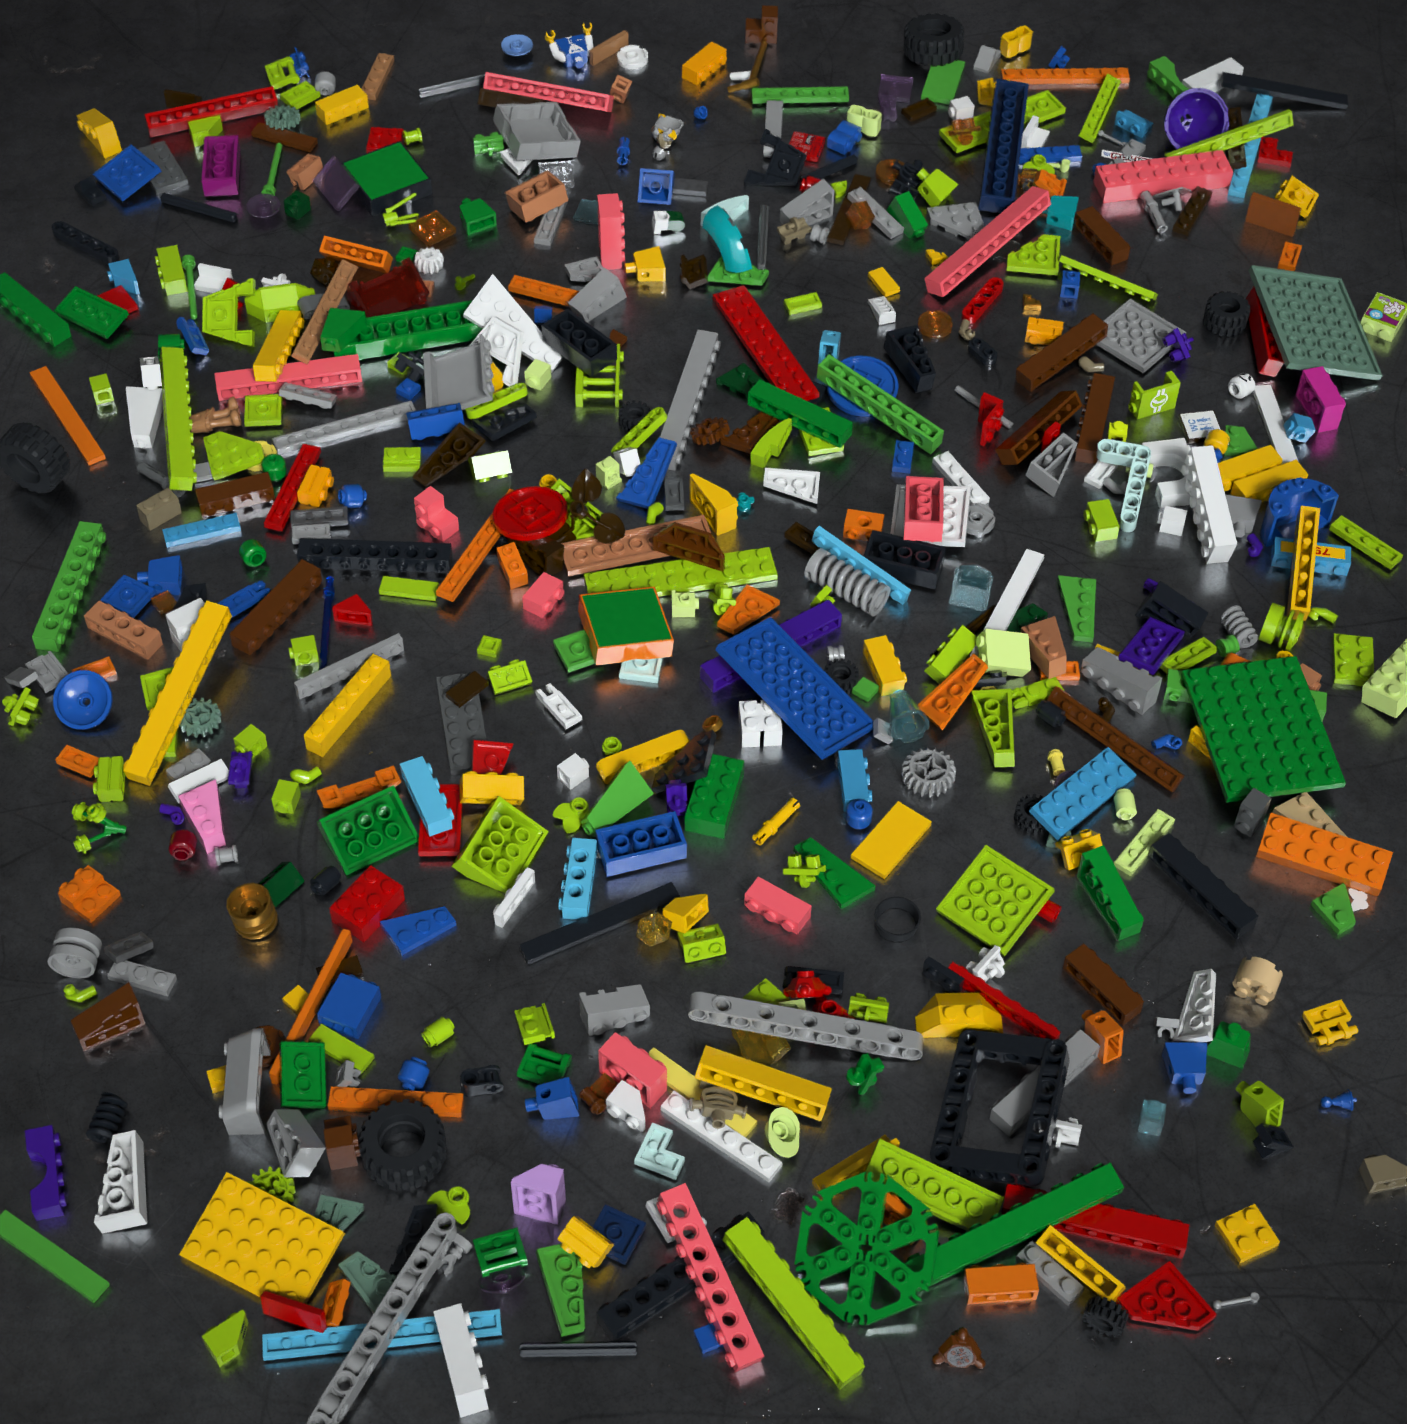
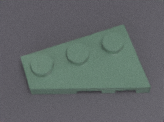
M358 1251L338 1264L341 1272L351 1282L355 1291L374 1314L397 1277L384 1271L378 1264ZM396 1302L391 1307L397 1308L402 1303Z

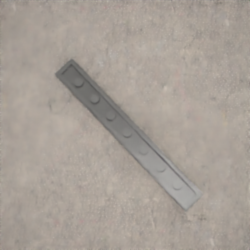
M411 400L274 437L272 440L277 454L280 455L301 449L303 444L313 446L407 420L406 413L416 411Z

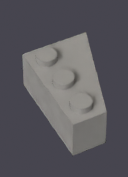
M823 178L780 208V223L784 225L789 223L792 217L797 219L804 217L809 226L833 216L834 189Z
M604 267L568 304L572 312L586 322H589L627 298L619 278Z
M1062 433L1030 463L1025 476L1054 497L1078 443L1065 433Z
M641 984L618 987L615 989L616 992L605 993L604 990H598L597 994L588 996L585 992L579 993L580 1016L588 1036L601 1035L607 1030L622 1028L628 1023L643 1021L650 1017V1004Z
M274 1109L267 1122V1127L284 1177H309L326 1147L300 1110Z

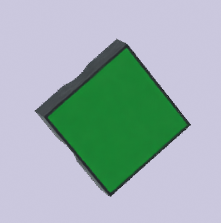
M401 141L341 163L343 179L351 190L360 197L362 204L372 217L386 212V208L392 207L413 193H416V196L405 203L432 195L431 178Z

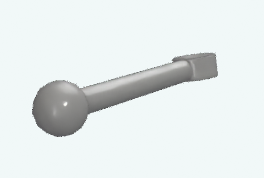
M1103 130L1098 132V136H1103L1121 145V148H1124L1127 144L1105 134Z
M1253 1292L1247 1297L1225 1301L1214 1300L1212 1305L1215 1309H1219L1221 1306L1246 1301L1256 1303L1260 1297L1258 1293Z

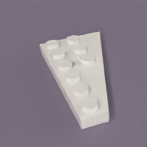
M492 274L463 313V317L483 329L494 316L524 332L521 354L533 361L537 359L550 364L551 372H553L562 360V356L542 341V332Z

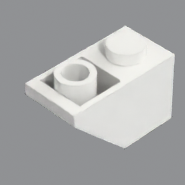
M621 1080L607 1097L606 1109L614 1118L619 1117L624 1120L630 1128L644 1132L645 1115L640 1091Z

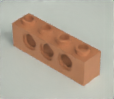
M98 601L84 615L87 628L147 660L163 645L161 633L156 628L145 625L141 620L130 617L126 612L118 611L110 604Z

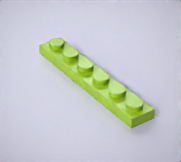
M1107 73L1078 135L1079 137L1091 143L1094 142L1121 80Z
M1063 255L1060 257L1059 262L1063 263L1062 267L1072 271L1073 268H1076L1081 275L1086 277L1088 274L1093 275L1094 280L1101 283L1104 280L1110 282L1109 286L1119 289V286L1125 288L1124 292L1131 295L1138 293L1141 295V299L1148 302L1151 299L1155 301L1158 294Z

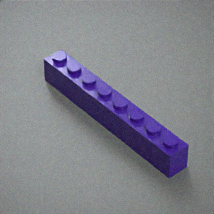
M827 600L823 603H818L815 607L803 611L791 619L785 620L779 626L800 647H803L841 627L842 614L830 600ZM720 655L700 665V678L713 693L742 678Z

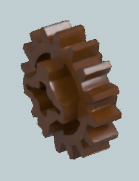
M717 417L714 419L707 418L705 421L702 420L701 424H695L696 427L692 428L690 434L693 443H697V445L702 443L703 446L707 443L711 445L719 442L720 438L724 439V435L729 434L730 427L727 419H723V417L719 419Z

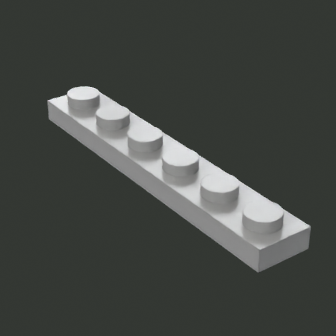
M398 633L295 681L296 695L299 699H302L340 680L346 679L357 673L372 654L383 659L404 651L402 637Z

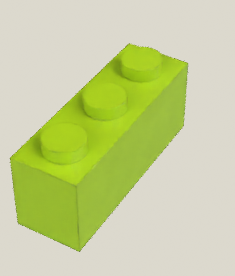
M177 245L156 248L158 256H155L156 265L160 266L157 267L159 278L163 277L160 279L162 289H166L167 296L188 292Z
M961 625L958 629L953 628L947 635L949 640L947 642L943 641L936 649L938 654L936 656L933 654L926 662L928 666L924 672L939 685L963 663L976 646L977 636L964 625Z

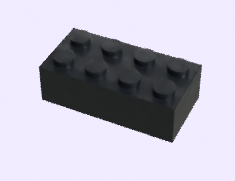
M568 308L542 325V341L590 377L617 360V344Z
M872 530L864 557L898 581L935 589L944 564L946 547L922 541L904 540V537Z

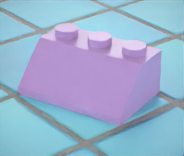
M540 1164L512 1178L511 1189L514 1214L558 1225L566 1202L564 1169L553 1164Z

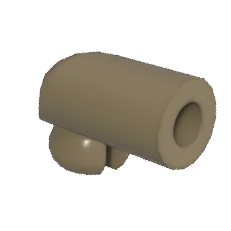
M963 319L958 332L965 340L970 341L975 336V331L971 332L972 329H968L970 325L969 320Z
M1086 356L1079 358V365L1086 372L1104 371L1103 363H1094Z

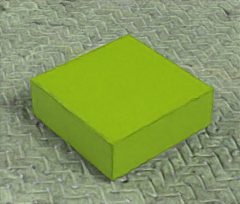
M483 635L477 648V654L496 658L502 645V639Z

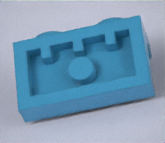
M1119 110L1116 113L1115 125L1141 138L1153 127L1152 122L1128 110L1124 112Z

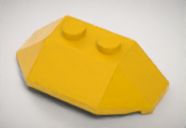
M979 992L935 993L915 1017L916 1031L921 1033L923 1038L959 1037L963 1031L969 1029L1003 1033L1001 1014Z

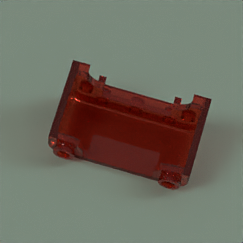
M409 257L402 260V266L398 268L395 266L391 272L365 283L363 281L359 284L357 281L349 283L345 296L356 311H365L367 318L397 313L416 304L422 305L427 301L430 292Z

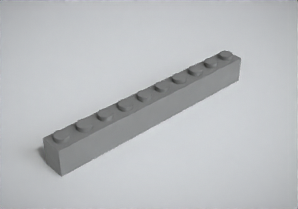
M697 330L667 415V420L660 435V438L677 443L667 470L675 471L677 464H681V452L686 449V438L690 437L691 432L690 426H693L695 423L694 414L699 411V400H702L704 396L703 388H707V376H711L712 363L716 361V351L720 350L721 341L718 340V333Z

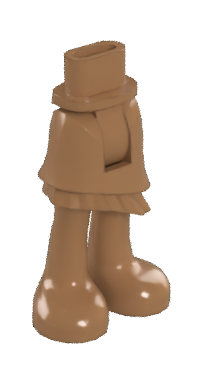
M235 396L228 399V407L215 411V408L212 407L192 414L189 419H192V430L190 432H193V434L209 433L215 427L242 426L240 410Z

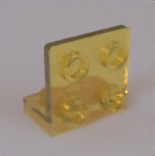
M731 1028L732 1036L737 1041L741 1049V1055L745 1059L775 1064L791 1050L786 1038Z

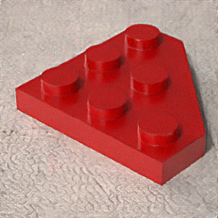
M1168 1261L1116 1300V1303L1120 1304L1122 1309H1126V1313L1129 1314L1128 1317L1131 1320L1196 1331L1215 1319L1217 1315L1171 1261Z

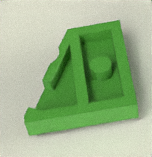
M1226 425L1225 432L1230 437V443L1224 456L1237 457L1258 449L1244 427Z

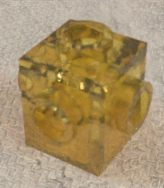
M658 912L643 917L638 922L636 937L650 947L669 940L672 922Z

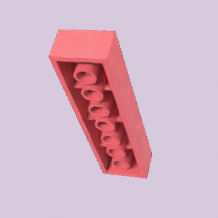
M1223 150L1096 166L1093 182L1102 202L1110 203L1141 199L1140 195L1144 191H1150L1151 196L1180 187L1191 189V192H1194L1197 186L1207 190L1230 187L1233 170Z

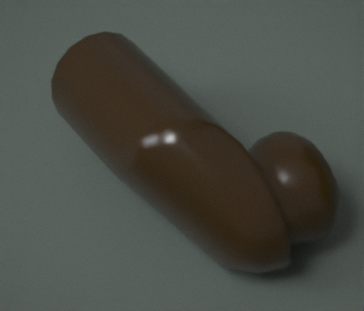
M1101 697L1098 700L1099 709L1102 712L1101 717L1110 722L1115 709L1107 697Z

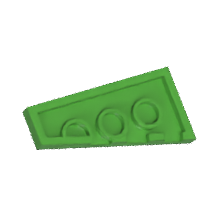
M1058 575L1057 582L1060 585V593L1065 603L1064 608L1068 614L1073 641L1093 643L1096 579Z
M561 1244L538 1248L536 1256L561 1337L584 1332L582 1263L579 1262L580 1256L575 1252L572 1254L566 1252L561 1248Z

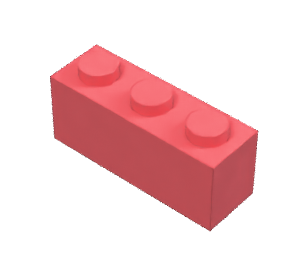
M757 877L745 893L744 906L750 911L764 916L768 921L779 924L788 932L798 935L811 918L812 906L760 877Z

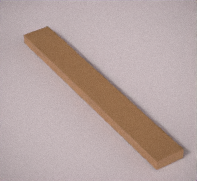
M342 259L291 357L308 365L321 340L320 337L329 310L339 306L358 269L357 266Z

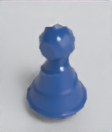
M1349 1089L1333 1099L1325 1096L1320 1100L1321 1106L1324 1108L1334 1105L1349 1111L1353 1110L1354 1102H1357V1098H1353L1352 1092Z

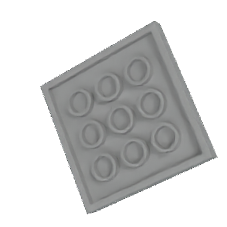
M1129 299L1104 320L1108 324L1107 337L1096 344L1144 373L1174 347L1173 345L1164 346L1162 339L1178 327ZM1178 328L1181 335L1186 333L1184 330Z

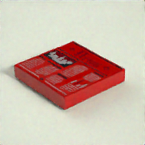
M794 131L789 144L806 154V161L817 163L825 145L826 137Z

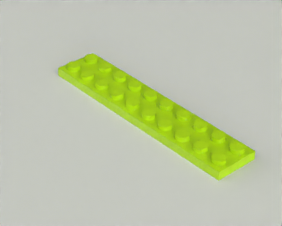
M770 547L723 553L725 556V569L723 572L681 559L585 573L584 581L588 594L655 587L658 597L672 595V590H675L676 593H688L714 589L715 583H726L730 587L777 580L778 574Z

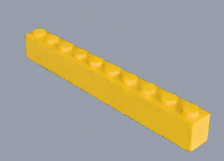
M206 600L204 607L200 608L196 623L192 624L190 635L182 645V652L179 657H176L174 668L167 675L166 684L158 694L157 703L150 710L146 725H143L141 728L140 738L138 742L134 743L132 754L124 763L123 771L129 780L148 786L151 785L230 622L232 615L227 606Z

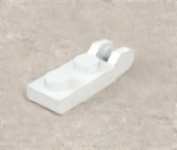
M551 683L545 685L550 696H547L541 689L535 691L540 702L543 703L565 729L582 721V715Z

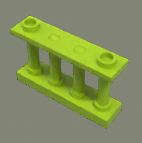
M617 344L616 365H608L600 371L601 373H616V378H587V376H584L586 373L577 367L576 407H583V400H587V398H615V407H619V400H623V389H619L620 362H624V351H620V344ZM587 385H615V391H587L584 387H587Z

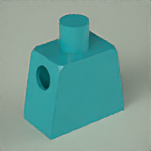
M1051 196V205L1042 212V214H1047L1046 223L1072 231L1079 197Z

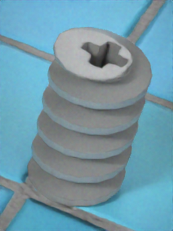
M1232 606L1222 614L1221 623L1229 635L1232 634L1237 638L1241 649L1251 647L1257 642L1259 635L1252 628V624L1245 617V613L1240 606Z

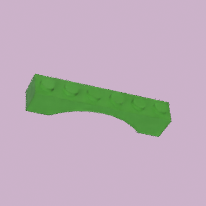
M1163 56L1149 63L1147 75L1170 96L1175 98L1183 91L1188 90L1178 79L1175 72V64L1167 57Z

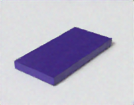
M1149 617L1122 650L1118 658L1122 662L1128 661L1133 664V667L1140 670L1143 668L1154 675L1182 640L1185 632Z

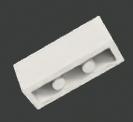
M158 356L140 358L143 387H147L148 390L158 389V386H162Z

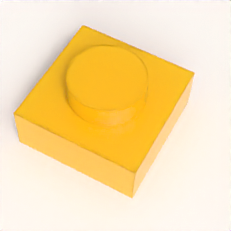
M226 1065L206 1071L213 1094L223 1091L225 1087Z

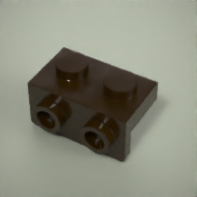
M684 254L681 255L679 266L682 272L680 274L682 283L686 284L689 290L708 283L707 260L704 254L690 260Z
M330 257L315 258L310 274L325 287H328L339 265Z

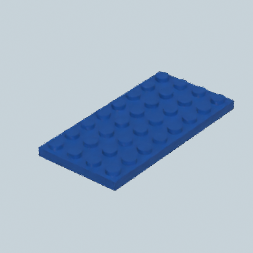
M771 617L717 645L715 650L821 760L873 730V720Z

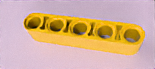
M676 730L605 757L597 762L596 769L604 783L609 784L620 767L631 761L639 773L669 762L690 740L684 730Z

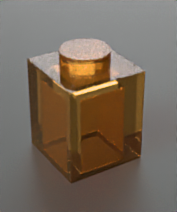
M867 201L853 203L846 212L854 229L870 227L871 222L875 218Z

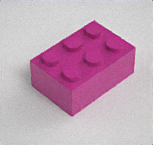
M1323 366L1303 370L1296 392L1297 399L1308 417L1312 418L1318 433L1338 429L1346 403L1339 394L1337 386L1333 384L1329 373L1325 371Z

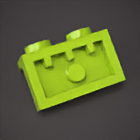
M519 659L513 660L504 667H501V665L491 667L486 675L487 679L490 680L494 695L532 684L525 660L521 662Z
M719 924L691 929L685 934L677 932L686 963L726 954L725 938Z

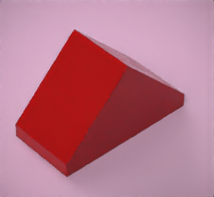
M358 594L339 602L332 608L334 621L368 626L373 624L371 610Z

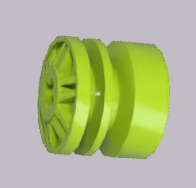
M1272 603L1258 640L1271 644L1275 637L1279 638L1278 647L1281 648L1285 640L1288 641L1285 650L1291 651L1302 631L1304 613L1300 612L1295 620L1293 619L1295 610L1292 609L1287 617L1284 616V606Z

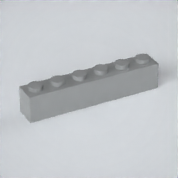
M1081 1029L1075 1035L1073 1033L1070 1034L1065 1040L1070 1062L1064 1087L1098 1057L1100 1045ZM1037 1065L1033 1073H1027L1017 1087H1011L1007 1091L1006 1097L1001 1101L997 1100L990 1108V1121L1008 1137L1029 1120L1041 1065Z

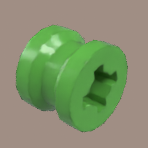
M1232 634L1227 635L1225 639H1217L1215 642L1217 652L1221 657L1225 658L1228 653L1239 652V642Z

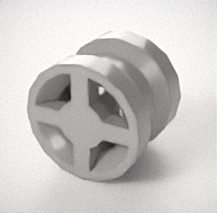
M815 224L811 231L810 240H817L820 244H825L829 228H821L820 225Z
M843 645L826 647L828 665L831 660L834 663L835 659H838L839 662L841 658L845 659Z

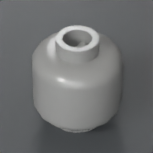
M327 71L318 73L315 77V90L319 91L320 95L323 96L333 94L336 87L335 76Z

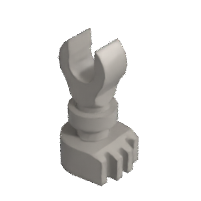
M458 1233L453 1240L455 1247L450 1248L449 1254L443 1258L437 1268L439 1270L443 1264H449L444 1271L445 1276L452 1273L456 1259L459 1260L462 1257L461 1253L467 1254L473 1247L467 1239Z

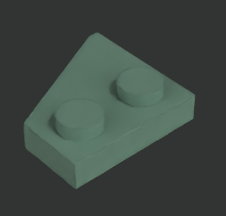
M321 1195L314 1217L344 1231L363 1212L364 1204Z

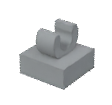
M1154 1017V1026H1161L1157 1030V1037H1162V1031L1167 1029L1169 1031V1038L1173 1039L1175 1035L1173 1028H1179V1019Z
M346 1060L337 1069L335 1087L349 1086L356 1088L360 1084L359 1081L353 1079V1077L357 1078L361 1074L360 1070L354 1069V1062Z

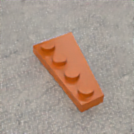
M972 654L916 706L917 709L943 731L988 669L987 664L978 656Z

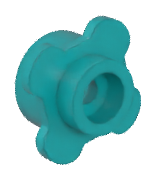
M739 493L736 499L738 502L737 509L740 511L749 510L751 503L755 502L754 497H749L745 493Z

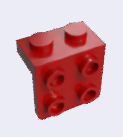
M985 392L981 396L978 422L983 424L980 445L983 447L987 442L990 443L994 433L1000 430L1002 426L1001 417L1004 413V401Z

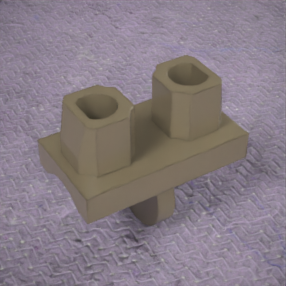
M792 217L789 223L777 227V232L780 234L781 240L785 245L790 244L792 239L805 238L806 234L812 231L804 217L799 219Z

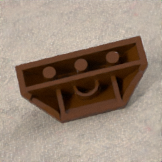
M674 522L653 536V550L722 572L725 569V556L715 538L709 532Z

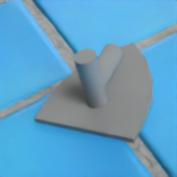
M1180 187L1153 195L1152 198L1173 196L1162 199L1161 202L1163 206L1174 204L1175 211L1178 212L1182 211L1180 194L1191 192V189Z

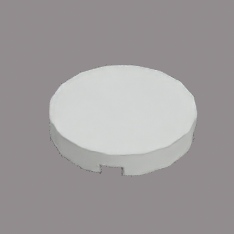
M637 45L624 46L621 48V51L617 52V62L626 69H639L647 64L648 52L643 47L641 49Z

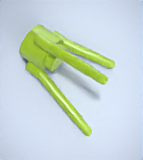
M416 193L409 195L392 207L386 208V213H383L386 226L416 222L415 219H404L419 216L418 213L398 217L397 212H393L394 209L415 197Z

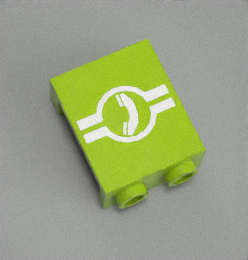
M1173 371L1165 373L1163 385L1145 391L1137 381L1134 382L1130 403L1128 404L1129 411L1133 413L1136 419H1140L1175 408L1181 382Z

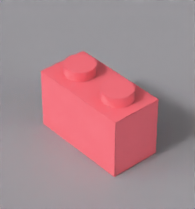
M543 572L523 595V609L543 618L547 612H551L554 604L563 597V581Z

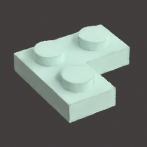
M652 1123L635 1157L634 1164L676 1180L685 1162V1157L666 1150L673 1135V1130Z

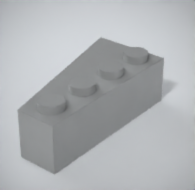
M1099 647L1095 648L1083 659L1080 670L1085 677L1090 678L1102 689L1111 693L1116 699L1121 700L1140 715H1143L1157 701L1162 677L1157 675L1152 677L1148 675L1149 671L1143 668L1138 670L1128 661L1121 662L1118 656Z

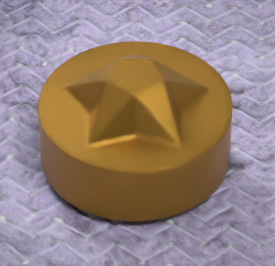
M712 715L703 722L702 727L705 732L710 730L717 732L722 727L723 721L718 715Z

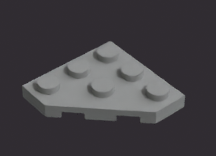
M976 202L927 208V216L931 225L936 227L940 225L945 228V231L957 236L959 234L966 237L967 241L985 227Z

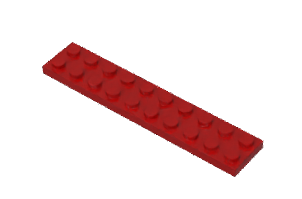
M744 285L713 294V301L771 385L806 401L819 398V391Z

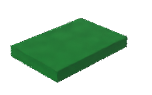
M281 1041L279 1043L281 1108L325 1109V1042Z

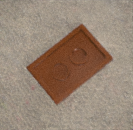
M1253 192L1245 221L1293 237L1301 208Z

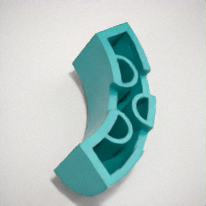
M716 205L705 215L703 228L717 244L726 271L739 273L752 269L747 248L744 249L740 241L743 238L736 225L732 226L728 220L730 216L720 206Z

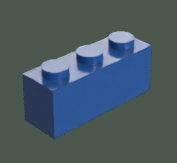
M460 403L406 413L412 440H423L426 437H439L443 434L451 433L459 422L465 426Z

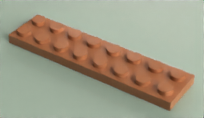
M699 515L625 530V536L622 539L610 544H603L595 537L561 543L564 545L563 563L567 575L573 576L671 556L653 550V536L674 522L709 533L711 531L705 515Z

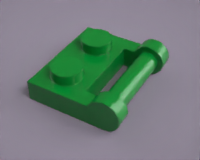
M535 1043L529 1044L517 1070V1077L538 1084L562 1079L571 1063L572 1055L538 1047ZM537 1055L556 1062H560V1065L542 1059H538L533 1056Z
M517 1227L473 1239L474 1249L483 1278L490 1276L489 1274L518 1265H521V1267L528 1265ZM514 1253L518 1254V1256L491 1264L486 1263V1261Z

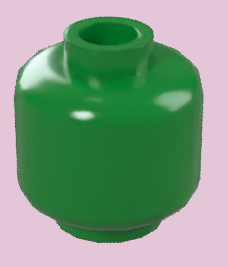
M270 454L262 460L263 473H269L271 481H279L285 477L287 473L286 462L281 455Z
M247 540L239 548L241 559L249 567H258L266 560V550L257 540Z

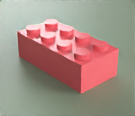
M618 193L597 195L601 265L607 270L622 269V262H625V252L622 251L625 249V241L622 238L625 236L624 225H621L624 223V212H620L623 211L622 200H619Z
M906 476L904 540L942 542L944 478Z

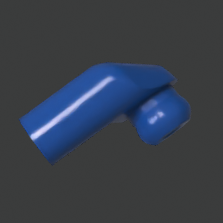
M1166 734L1151 741L1154 750L1163 746L1176 750L1183 743L1181 738L1171 734Z

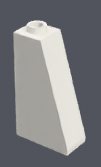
M126 386L133 445L138 448H152L163 411L162 388L148 390L145 387Z

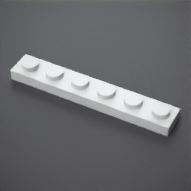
M673 1091L661 1105L662 1112L767 1182H770L782 1167L780 1160L726 1124L723 1128L716 1129L712 1126V1117L702 1116L700 1109L690 1111L689 1100L676 1091Z

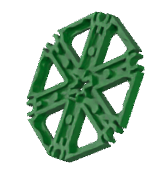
M863 1172L820 1190L817 1193L823 1197V1200L813 1195L812 1198L816 1200L817 1206L815 1208H811L808 1205L805 1206V1209L811 1213V1216L802 1210L794 1263L797 1266L796 1271L801 1272L805 1270L806 1277L801 1279L803 1284L809 1283L807 1286H804L805 1289L844 1322H846L847 1315L848 1323H853V1317L859 1315L860 1325L865 1323L870 1325L914 1307L917 1304L912 1301L911 1297L917 1301H922L921 1297L917 1295L918 1289L923 1288L927 1292L930 1290L927 1285L923 1284V1281L928 1282L930 1286L933 1283L939 1230L930 1233V1231L938 1228V1224L928 1225L927 1219L934 1216L932 1212L923 1214V1212L930 1210V1208L889 1175H887L886 1181V1175L883 1173L880 1174V1180L877 1182L873 1180V1172L868 1174ZM853 1187H859L862 1191L857 1224L832 1204V1198L836 1194ZM895 1192L911 1205L912 1214L907 1218L882 1228L887 1193ZM813 1224H819L839 1240L842 1245L816 1256L808 1255L807 1243L810 1227ZM923 1239L926 1243L923 1269L919 1272H914L891 1253L895 1249ZM866 1241H869L872 1251H868L865 1256V1251L861 1249V1246L865 1245ZM851 1268L847 1299L844 1303L838 1304L821 1290L820 1282ZM876 1272L896 1287L901 1294L897 1302L877 1310L871 1307Z

